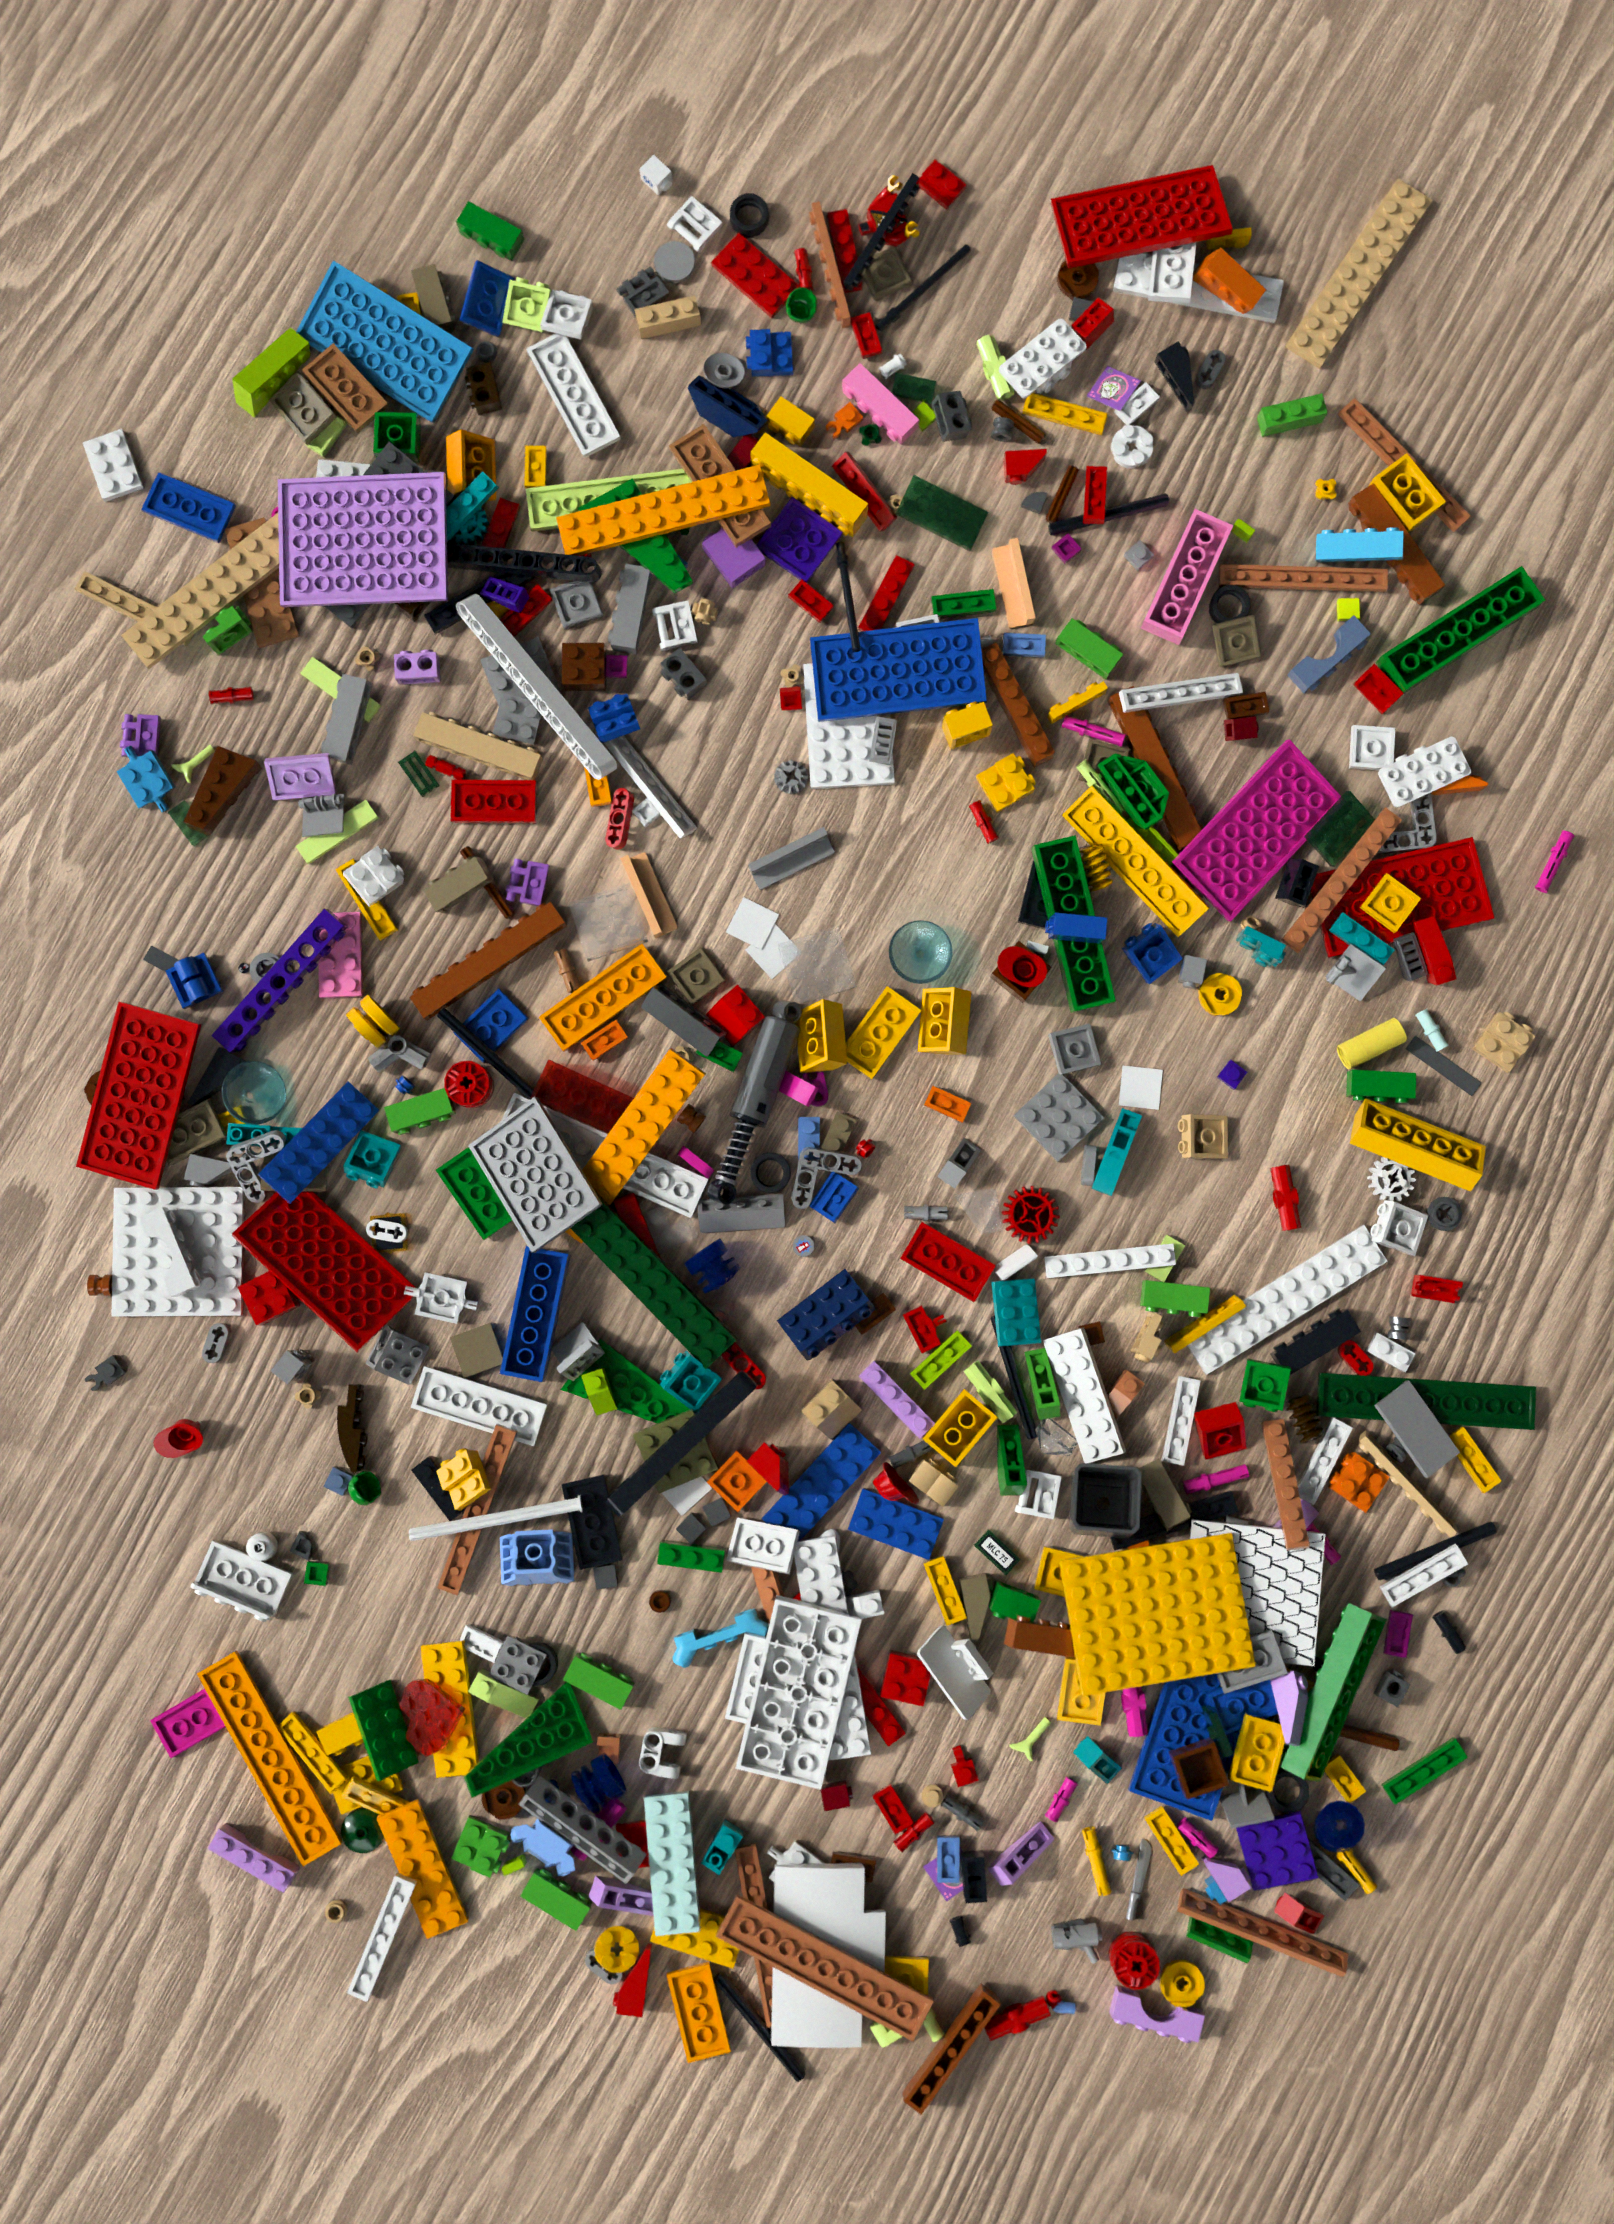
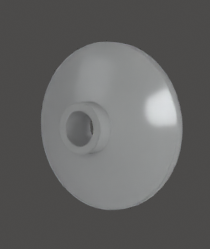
M713 354L704 363V375L716 387L724 389L738 386L744 378L742 363L730 354Z

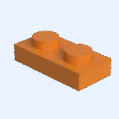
M614 1020L581 1042L592 1061L626 1040L628 1036L618 1021Z
M932 1086L924 1106L963 1123L971 1103Z

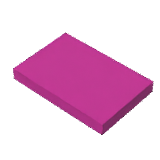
M205 1688L150 1720L170 1758L177 1756L226 1727Z

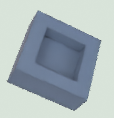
M334 1466L323 1487L344 1496L353 1475Z

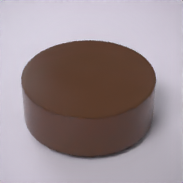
M657 1590L651 1594L649 1605L653 1611L662 1613L670 1607L671 1597L666 1591Z

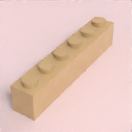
M422 712L413 734L417 741L525 780L536 779L543 761L538 750L527 747L526 750L519 747L520 745L514 741L508 740L504 742L499 740L500 737L491 733L484 735L475 727L468 726V728L460 726L461 723L449 719L445 721L436 713L429 712V714Z

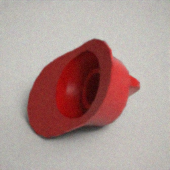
M1011 946L1002 950L998 956V970L1010 981L1031 988L1038 986L1046 978L1047 967L1044 960L1028 950Z
M180 1419L172 1426L159 1432L155 1436L153 1444L156 1452L166 1458H177L200 1448L203 1443L200 1422Z
M884 1462V1470L873 1480V1484L880 1495L890 1501H896L905 1497L911 1503H919L914 1490L898 1475L889 1463Z

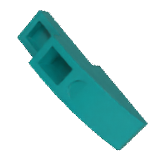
M1124 1108L1121 1109L1091 1189L1112 1196L1142 1115Z
M228 1123L226 1144L236 1145L265 1133L278 1130L286 1136L285 1147L302 1128ZM273 1138L271 1142L267 1144V1147L269 1146V1144L276 1142L278 1145L280 1142L279 1139L275 1140ZM252 1144L251 1147H260V1145Z

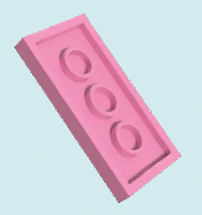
M361 912L334 913L348 928L345 930L346 935L339 942L335 941L333 943L331 952L326 957H321L318 960L319 997H363ZM326 929L320 932V939L322 941L328 937Z

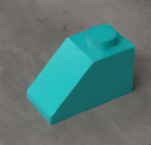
M1088 1736L1073 1751L1083 1764L1106 1784L1122 1769L1115 1760Z

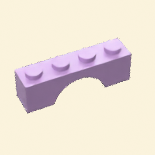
M875 1361L870 1363L858 1375L919 1439L935 1424Z
M226 1823L218 1829L208 1847L210 1851L283 1893L289 1888L300 1869L299 1865L283 1856L271 1855L256 1848L246 1839L244 1833Z
M1117 1985L1109 2011L1112 2019L1118 2024H1134L1136 2028L1143 2031L1152 2029L1161 2036H1177L1179 2040L1186 2043H1191V2041L1199 2042L1205 2017L1201 2009L1192 2006L1176 2007L1174 2011L1166 2015L1151 2014L1142 2007L1137 1991Z

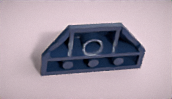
M700 375L688 384L687 388L698 414L732 437L757 433L768 421L758 405L732 388L716 387Z

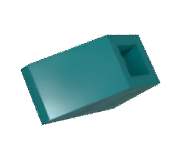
M725 1819L714 1836L701 1864L720 1875L742 1839L743 1830Z

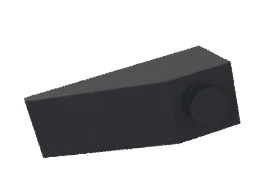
M1178 341L1159 352L1154 363L1186 412L1189 413L1194 405L1190 358L1187 348Z
M218 1047L188 1104L195 1106L211 1098L234 1082L238 1076L240 1077L244 1073L246 1061Z

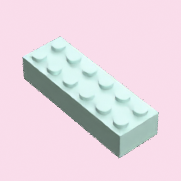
M690 1791L646 1795L644 1797L655 1936L700 1932L701 1918Z

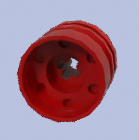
M461 1061L454 1064L447 1071L444 1079V1088L448 1097L455 1103L466 1108H478L485 1105L491 1099L494 1091V1081L491 1074L480 1064L473 1061ZM466 1079L472 1082V1084H469V1088L463 1086L466 1083Z
M1132 1931L1118 1935L1111 1943L1109 1962L1118 1981L1125 1987L1134 1990L1144 1989L1152 1985L1158 1977L1160 1963L1149 1939L1143 1934ZM1135 1960L1137 1963L1139 1962V1965L1135 1966L1132 1962Z

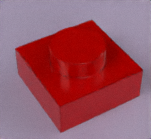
M800 686L779 688L781 711L802 709Z

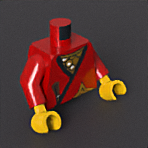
M891 176L888 180L889 186H886L867 209L868 221L858 224L862 237L875 233L898 195L893 191L901 190L903 187L901 182L894 185L899 177ZM905 214L903 216L899 215L896 220L897 226L892 234L888 233L884 240H886L885 245L897 247L909 240L910 236L915 238L919 236L920 232L916 229L913 230L918 224L913 221L908 223Z

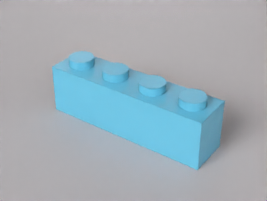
M1376 528L1365 529V532H1356V529H1345L1343 533H1334V530H1322L1321 534H1316V561L1403 560L1404 532L1399 531V528H1386V532H1378Z

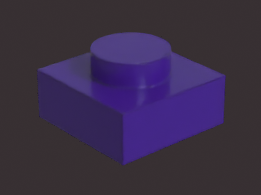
M1229 1060L1217 1078L1234 1090L1248 1072L1232 1060Z

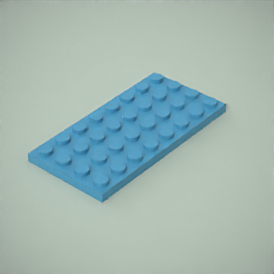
M334 260L296 331L309 342L310 346L321 353L334 343L369 383L432 423H435L474 351L466 343Z

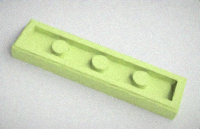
M312 657L300 674L336 699L338 694L337 683L342 677ZM370 697L364 714V720L368 723L381 707L379 703Z
M364 800L344 813L343 833L310 836L296 845V848L309 865L377 820L378 816L368 801Z

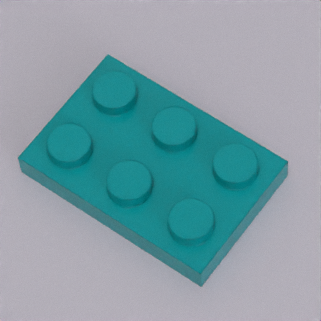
M1035 1279L991 1282L998 1347L1041 1343Z

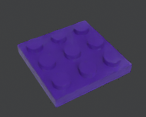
M791 497L756 546L766 557L799 580L802 579L808 583L842 537L843 532Z
M1301 1811L1274 1816V1820L1236 1828L1253 1891L1318 1878Z

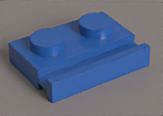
M831 1172L809 1206L833 1223H836L859 1188L836 1172Z

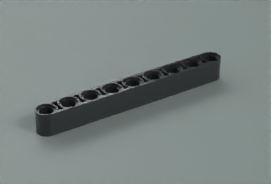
M447 543V556L453 552V556L447 559V568L596 582L602 576L601 567L591 557ZM473 554V558L467 561V557ZM493 556V560L489 563H486L487 559ZM513 558V562L506 565L507 561ZM534 560L531 566L526 567L529 561ZM554 562L551 568L546 569L549 563ZM574 564L572 570L566 571L569 565ZM594 566V570L587 573V569Z
M741 1370L604 1500V1503L618 1517L622 1516L746 1399L758 1385L744 1370Z

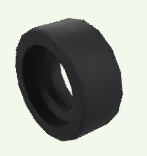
M745 193L738 196L732 202L730 207L732 228L737 234L740 233L743 237L752 238L765 231L769 223V209L761 196L754 193ZM745 206H754L761 211V219L756 224L745 225L738 221L737 213Z
M1225 585L1219 588L1209 603V614L1212 620L1218 624L1246 617L1251 608L1248 593L1236 585ZM1232 595L1240 600L1242 610L1238 616L1228 618L1219 612L1217 604L1222 596Z
M772 1152L759 1155L753 1161L750 1174L753 1184L760 1191L776 1193L788 1185L791 1169L787 1160L782 1155ZM773 1160L782 1166L783 1177L778 1184L766 1185L760 1181L758 1169L763 1162Z
M530 1643L529 1646L547 1654L549 1658V1670L543 1676L536 1677L532 1686L544 1685L552 1679L557 1671V1654L546 1643Z
M1279 1768L1272 1792L1265 1790V1794L1269 1802L1279 1811L1293 1813L1302 1809L1307 1803L1309 1786L1305 1779L1283 1768ZM1283 1777L1295 1779L1300 1787L1299 1796L1291 1803L1279 1801L1274 1793L1275 1784Z

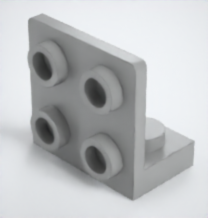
M583 1322L552 1348V1352L560 1362V1365L556 1367L561 1375L572 1381L605 1354L596 1338Z
M385 1325L366 1364L375 1371L410 1385L429 1346Z

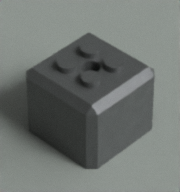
M1080 1463L1072 1473L1069 1529L1076 1535L1127 1539L1132 1537L1138 1531L1140 1522L1142 1473L1137 1467ZM1106 1498L1109 1501V1508L1101 1510L1097 1506V1500Z

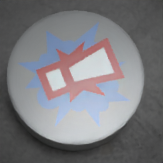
M799 1236L794 1240L793 1250L798 1256L807 1257L814 1250V1242L808 1236Z

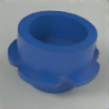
M404 1075L399 1079L396 1078L397 1085L395 1087L404 1095L406 1093L411 1094L415 1085Z

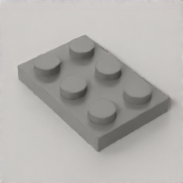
M1272 1630L1250 1636L1256 1667L1217 1673L1224 1694L1288 1674Z

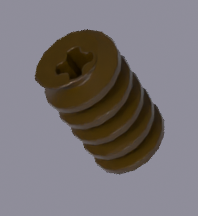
M1301 1395L1285 1402L1291 1404L1286 1408V1411L1294 1412L1289 1418L1297 1419V1422L1292 1426L1300 1427L1296 1435L1304 1436L1299 1443H1307L1318 1439L1324 1431L1323 1427H1316L1321 1423L1320 1419H1313L1317 1416V1412L1309 1411L1314 1407L1313 1403H1306L1310 1400V1395Z

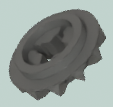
M1450 1197L1435 1199L1427 1209V1220L1430 1221L1432 1227L1440 1231L1454 1229L1459 1225L1462 1218L1460 1205ZM1438 1209H1448L1447 1215L1450 1219L1442 1218L1439 1220L1441 1213Z

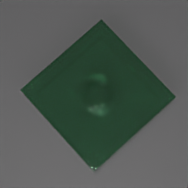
M1209 1705L1201 1707L1209 1726L1207 1731L1211 1740L1215 1741L1218 1750L1225 1757L1233 1755L1232 1748L1217 1712Z

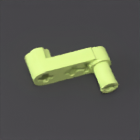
M930 2008L922 2025L926 2028L932 2041L936 2042L945 2034L935 2019L936 2015L933 2009ZM875 2021L870 2025V2029L881 2047L888 2046L903 2037Z

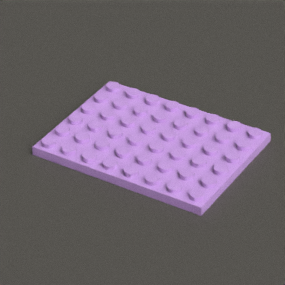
M444 472L278 479L281 607L448 601L446 474Z

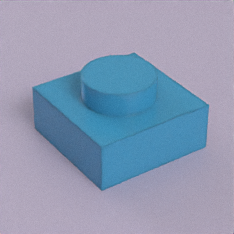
M1212 1875L1204 1880L1208 1886L1205 1888V1891L1211 1900L1216 1899L1219 1905L1227 1901Z

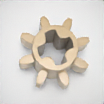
M700 599L699 603L694 602L692 615L695 616V621L705 625H709L711 620L716 621L718 608H714L715 603L708 599Z

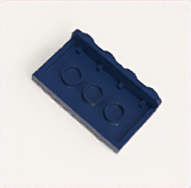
M844 1269L779 1318L777 1322L808 1361L817 1357L829 1345L834 1344L843 1334L851 1331L860 1321L868 1318L875 1310V1307L847 1270Z

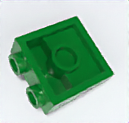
M1247 1358L1239 1402H1243V1405L1247 1407L1262 1406L1265 1407V1410L1271 1412L1283 1411L1291 1367Z

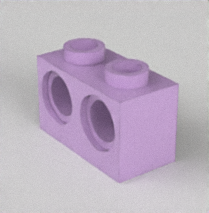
M421 650V653L401 651L400 654H394L395 680L399 685L440 682V658L433 650ZM411 663L412 665L409 670H402L404 664ZM425 663H433L431 668L423 669Z

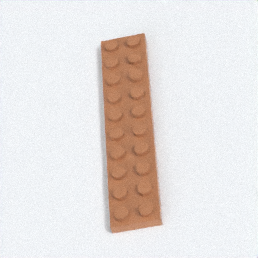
M738 1894L716 1934L717 1938L911 2041H914L934 2002L932 1997Z

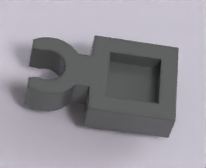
M112 1355L96 1366L95 1369L98 1373L88 1375L85 1378V1382L94 1379L96 1385L91 1390L96 1391L102 1387L103 1382L106 1385H110L127 1372L117 1357Z

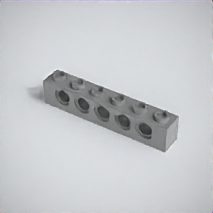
M540 1775L519 1803L521 1807L625 1884L632 1878L647 1855L640 1847L630 1843L621 1833L611 1829L602 1819L592 1815L584 1806L576 1803L567 1793L561 1792L549 1780L542 1778Z

